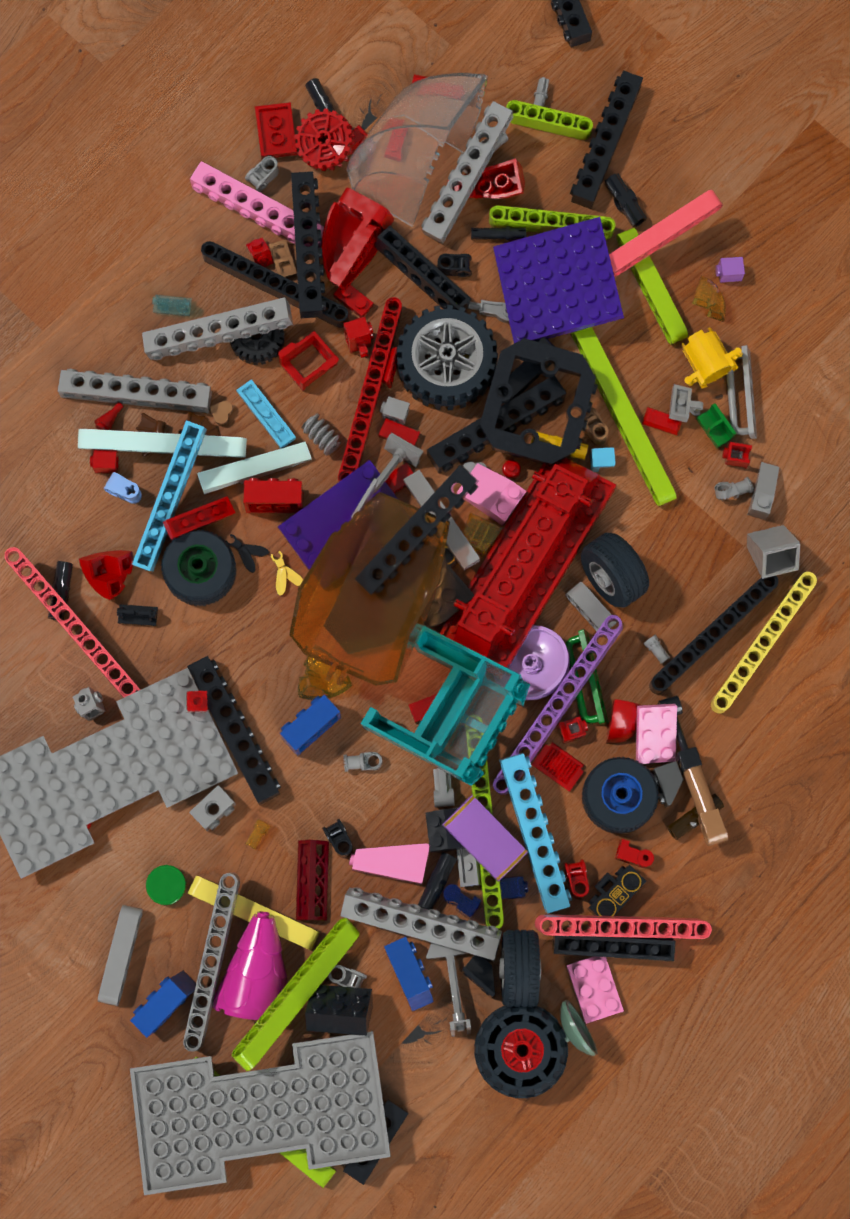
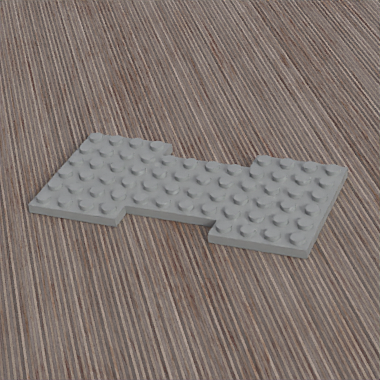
M188 668L116 701L124 720L52 753L44 736L0 756V836L21 879L94 844L86 825L156 791H159L168 808L238 774L208 709L207 712L187 713L186 692L199 691Z
M373 1031L368 1032L367 1036L346 1035L293 1043L294 1065L214 1077L212 1056L130 1068L144 1195L227 1183L225 1161L306 1149L309 1170L391 1157Z

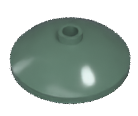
M568 1000L563 1001L560 1020L566 1035L565 1041H570L579 1051L587 1055H597V1047L583 1019Z

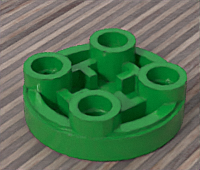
M162 865L152 870L148 875L146 891L154 902L160 905H172L183 897L187 882L183 873L178 868L171 865Z

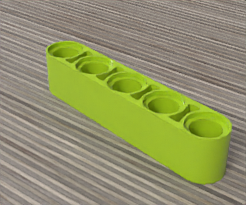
M517 100L508 102L506 106L510 110L517 111V113H513L512 124L580 140H586L591 136L593 122L588 117Z

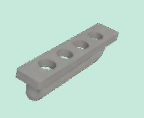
M745 345L741 346L743 355L738 359L743 360L748 427H738L733 370L726 375L730 424L737 435H749L751 439H756L757 430L750 350Z

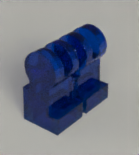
M450 884L444 889L445 902L457 906L456 911L470 920L480 906L481 900L476 896L471 900L462 894L460 888L455 884Z

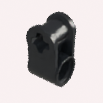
M442 254L438 258L437 268L446 276L469 277L472 275L470 270L472 256L469 254ZM447 263L449 266L443 267L441 264Z
M337 819L336 823L328 827H322L328 841L332 844L339 857L347 858L353 853L352 843L340 819ZM343 843L349 845V850L345 853L339 851V846Z

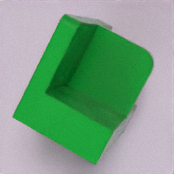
M716 403L712 404L708 411L696 418L717 449L733 440L736 431Z

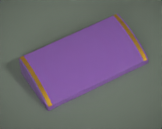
M473 795L468 797L442 824L497 881H500L528 853Z

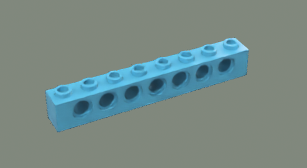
M186 420L132 565L154 572L168 534L163 522L175 516L207 431L205 427Z
M520 753L499 760L524 844L528 851L527 854L546 913H551L570 907L569 901H572L569 890H565L563 882H566L563 870L559 871L557 864L560 863L559 855L552 848L554 839L552 833H548L546 825L549 823L546 814H542L540 808L543 805L540 794L536 795L534 787L537 786L534 775L531 776L528 769L531 768L529 757H525L524 753ZM517 770L524 772V777L520 781L514 778V773ZM523 789H528L530 792V796L526 800H522L520 797V792ZM534 808L535 816L528 819L526 817L527 809ZM540 827L541 835L534 838L532 836V829ZM545 846L547 853L545 856L540 857L537 850L539 847ZM551 865L553 872L548 876L544 875V867ZM557 884L558 892L553 895L550 894V886Z

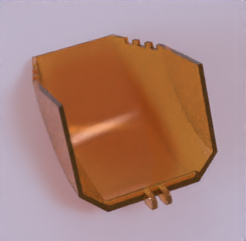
M379 492L365 504L360 512L357 511L349 522L341 525V529L338 532L335 531L331 534L298 588L289 633L304 655L331 666L326 680L331 681L338 669L342 671L337 680V685L340 686L348 674L375 686L398 681L423 628L440 581L450 521L446 523L441 522L437 526L439 529L437 533L431 538L428 536L423 541L425 543L423 548L419 552L415 550L410 555L412 557L410 562L406 566L401 565L397 569L399 571L397 576L392 580L388 579L384 583L386 587L381 593L373 595L369 594L355 580L356 576L419 508ZM428 513V522L433 523L436 520V515ZM416 526L414 528V535L420 537L423 534V529L420 526ZM406 540L401 542V549L407 551L410 547L409 542ZM393 554L388 556V563L390 565L396 563V557ZM379 568L376 569L374 572L375 577L381 579L383 571Z

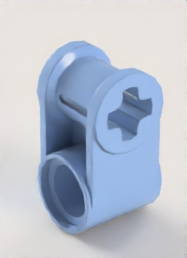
M115 472L112 473L103 488L109 494L131 504L138 503L142 498V493L136 483Z

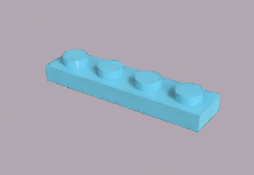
M252 379L236 390L280 449L296 439L294 433Z

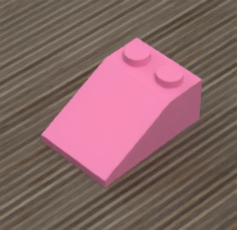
M477 463L471 474L479 480L476 484L478 488L472 495L468 493L463 499L503 526L523 498L526 490L510 479ZM462 486L459 488L456 494H460L462 492Z

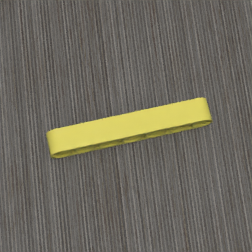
M196 875L188 894L214 906L219 885ZM237 895L233 915L250 922L252 916L259 911L270 913L269 916H274L280 937L312 951L320 932L241 895ZM223 896L221 904L224 907H228L230 899L227 896Z

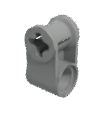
M272 156L263 158L260 163L246 174L245 180L251 182L256 187V190L261 192L278 176L277 160ZM268 166H274L273 169H266Z
M341 965L334 967L341 969L343 973L341 979H333L331 972L328 975V978L333 983L343 987L361 988L363 980L367 978V975ZM356 977H358L355 986H353Z

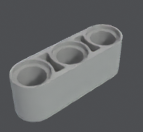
M579 582L566 593L568 600L596 632L605 619L611 615L582 582ZM610 622L608 627L612 628L617 622Z

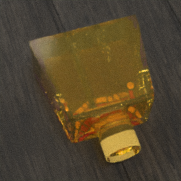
M470 512L463 534L474 551L481 556H485L496 542L503 528Z

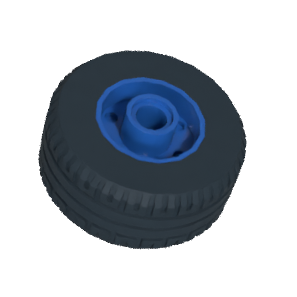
M613 757L599 763L587 776L582 789L583 807L590 820L602 830L616 834L632 832L643 826L655 812L659 798L657 782L650 770L642 763H639V761L628 757ZM616 792H621L624 799L618 798Z

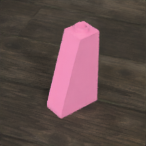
M425 843L356 849L355 854H351L349 865L353 866L352 871L422 885L430 846Z

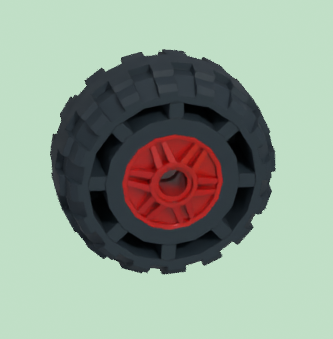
M520 1006L518 1008L500 1007L484 1020L476 1035L474 1055L478 1070L483 1079L493 1089L503 1095L525 1099L536 1097L552 1088L565 1070L568 1058V1044L564 1039L566 1035L558 1020L544 1008L539 1006L534 1008H528L527 1006ZM521 1044L526 1047V1053L523 1056L517 1054V1047Z

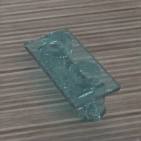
M155 295L152 299V304H154L153 313L190 316L192 298Z

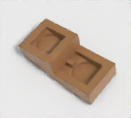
M286 239L268 244L277 273L283 277L297 274Z

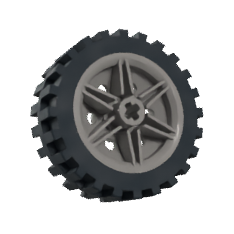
M440 305L434 306V311L432 312L425 309L422 311L421 317L418 318L415 315L412 318L411 325L406 324L404 334L400 335L399 346L397 347V369H399L400 380L404 382L406 391L410 390L412 397L415 400L420 398L423 400V405L427 407L430 403L434 404L437 410H440L441 406H448V410H453V407L459 405L460 409L464 408L467 402L471 401L472 404L476 402L479 395L483 396L486 393L487 387L492 384L498 358L496 340H493L492 330H487V323L484 319L481 321L477 320V314L473 311L471 314L465 313L466 308L460 306L459 310H455L453 305H447V309H440ZM437 338L440 339V340H441V344L438 343V342H436V341H434V340L437 339ZM455 338L460 340L453 344V340ZM427 354L432 356L427 360L425 359V355ZM468 354L469 359L465 358L463 355ZM435 370L439 371L441 375H436L434 373ZM456 370L460 371L459 375H454L453 373Z

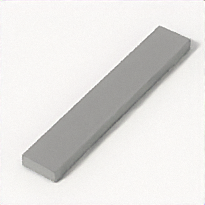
M420 470L403 479L420 506L434 493V490ZM440 501V506L445 509V506ZM429 512L427 514V517L433 523L436 520L435 513ZM452 517L446 523L441 522L437 526L439 529L437 532L464 571L480 561L479 556Z

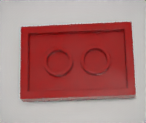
M291 102L255 106L261 159L267 156L277 158L297 155Z

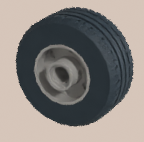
M604 533L583 548L581 563L585 574L595 590L609 604L615 607H627L647 592L649 587L647 570L636 551L621 536L615 533Z
M507 930L502 935L499 975L501 979L502 1004L507 1008H518L520 1006L534 1008L538 1005L541 959L539 936L534 930Z

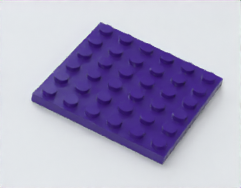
M600 217L493 247L514 343L523 338L538 342L543 337L549 339L624 318Z

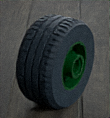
M193 530L175 538V540L173 539L164 552L161 564L162 574L169 590L182 602L194 606L210 605L226 596L234 584L237 572L235 558L227 542L217 534L205 530Z

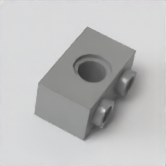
M218 785L189 813L206 831L209 829L214 830L220 824L219 820L224 815L227 817L235 810L234 806L236 804ZM212 805L219 806V811L215 815L209 813V808Z

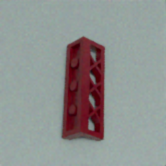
M312 839L298 841L296 920L327 921L329 841ZM316 845H322V854L320 856L316 853ZM318 864L321 867V874L319 876L316 873ZM317 885H319L321 888V894L319 896H317V894L315 893V887ZM317 904L320 907V916H315Z

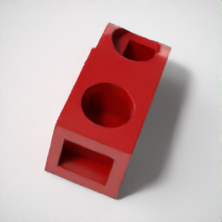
M620 840L614 859L641 868L648 867L653 863L654 855L651 851L629 847L630 841Z

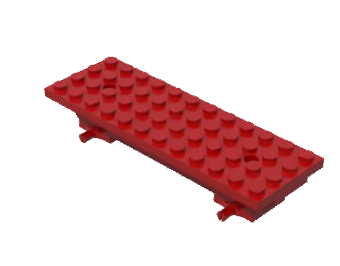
M567 458L552 466L543 464L538 472H534L532 476L534 480L468 586L475 596L468 604L459 599L456 600L454 607L461 610L445 623L439 633L506 668L510 666L617 488L615 483ZM492 664L489 665L488 672L502 679L505 671Z

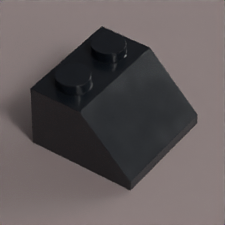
M458 808L425 813L430 852L442 853L465 849L442 825Z

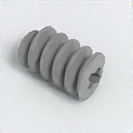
M317 413L310 417L301 428L304 429L303 432L305 434H309V439H314V444L319 445V449L324 450L323 453L327 456L340 446L341 442H338L340 436L336 435L333 437L332 435L335 430L332 429L328 432L327 430L330 425L323 426L325 420L321 419L318 421L317 419L320 414Z

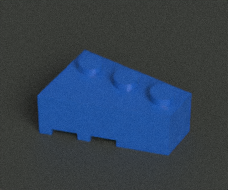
M404 937L384 946L412 1012L434 1002L430 992V988H433L428 976L424 978L422 971L425 968L421 959L416 960L414 954L417 951L413 942L409 943L407 938Z
M184 970L171 978L167 976L159 984L161 988L157 992L154 990L146 998L148 1002L144 1006L141 1004L133 1012L135 1016L130 1021L146 1038L154 1034L172 1016V1013L186 1002L185 1000L189 995L195 992L196 983Z

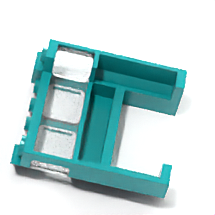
M419 624L410 640L417 652L451 669L415 733L381 716L372 707L369 708L360 724L373 734L472 786L484 775V772L479 767L485 764L488 757L486 755L497 743V736L505 730L509 715L512 716L517 708L516 703L524 706L530 684L523 681L520 674Z

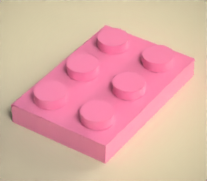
M676 704L637 706L636 760L639 763L676 761Z
M594 956L566 965L585 1024L624 1011L606 957Z

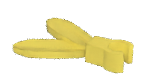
M279 551L280 559H274L273 554H271V558L278 568L276 590L278 595L282 596L286 591L287 579L299 587H303L305 584L300 575L285 566L283 555Z

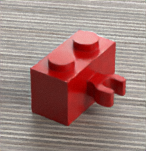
M365 317L343 323L344 337L350 353L359 351L361 358L367 357V348L371 347V340L374 339L371 323L367 322Z

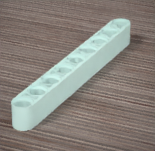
M78 429V449L174 454L181 434ZM205 435L197 455L245 458L247 438Z

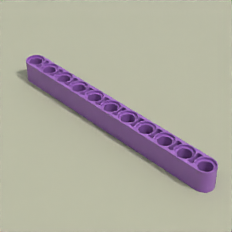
M610 615L605 619L511 756L520 754L522 749L527 748L530 750V755L528 756L530 763L532 762L621 633L623 625L618 616ZM616 621L619 623L617 629L612 630L608 627L609 623ZM606 637L608 642L606 645L601 646L597 643L598 639ZM589 653L597 655V658L592 662L586 659ZM578 669L586 671V674L581 678L575 676ZM567 685H573L575 689L572 693L567 694L564 692ZM556 701H563L561 709L556 710L553 708V704ZM544 717H552L550 725L545 726L542 724ZM535 732L541 734V739L538 742L531 740V736ZM501 769L494 779L493 787L499 794L506 795L509 794L508 788L505 790L498 789L499 782L505 780ZM518 770L514 774V778L518 781L524 772Z

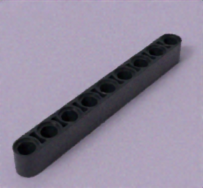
M207 241L201 246L202 257L206 263L279 299L285 297L289 304L299 308L297 283L214 242ZM208 251H214L211 255L206 254ZM224 259H230L227 263L222 262ZM242 266L246 267V270L240 271L238 269ZM258 274L263 275L260 279L254 278ZM274 282L279 283L277 287L271 286ZM290 290H293V291L296 292V293L293 294V295H288V294H287V292L290 291ZM314 294L308 296L309 299H315L317 297ZM322 296V299L326 300L328 310L323 311V317L318 318L335 327L343 328V323L349 322L347 308ZM340 314L345 316L343 319L336 318Z
M778 577L760 578L652 678L649 683L651 692L661 694L667 690L777 587ZM764 580H770L772 587L766 586ZM756 592L759 595V599H753L750 593ZM737 605H743L745 612H740L737 609ZM723 617H729L732 620V624H726L723 621ZM711 629L716 630L718 637L711 636L709 631ZM696 642L703 643L705 649L699 650L696 647ZM682 655L690 656L691 662H684ZM668 668H675L677 675L669 674ZM654 681H662L663 688H657Z

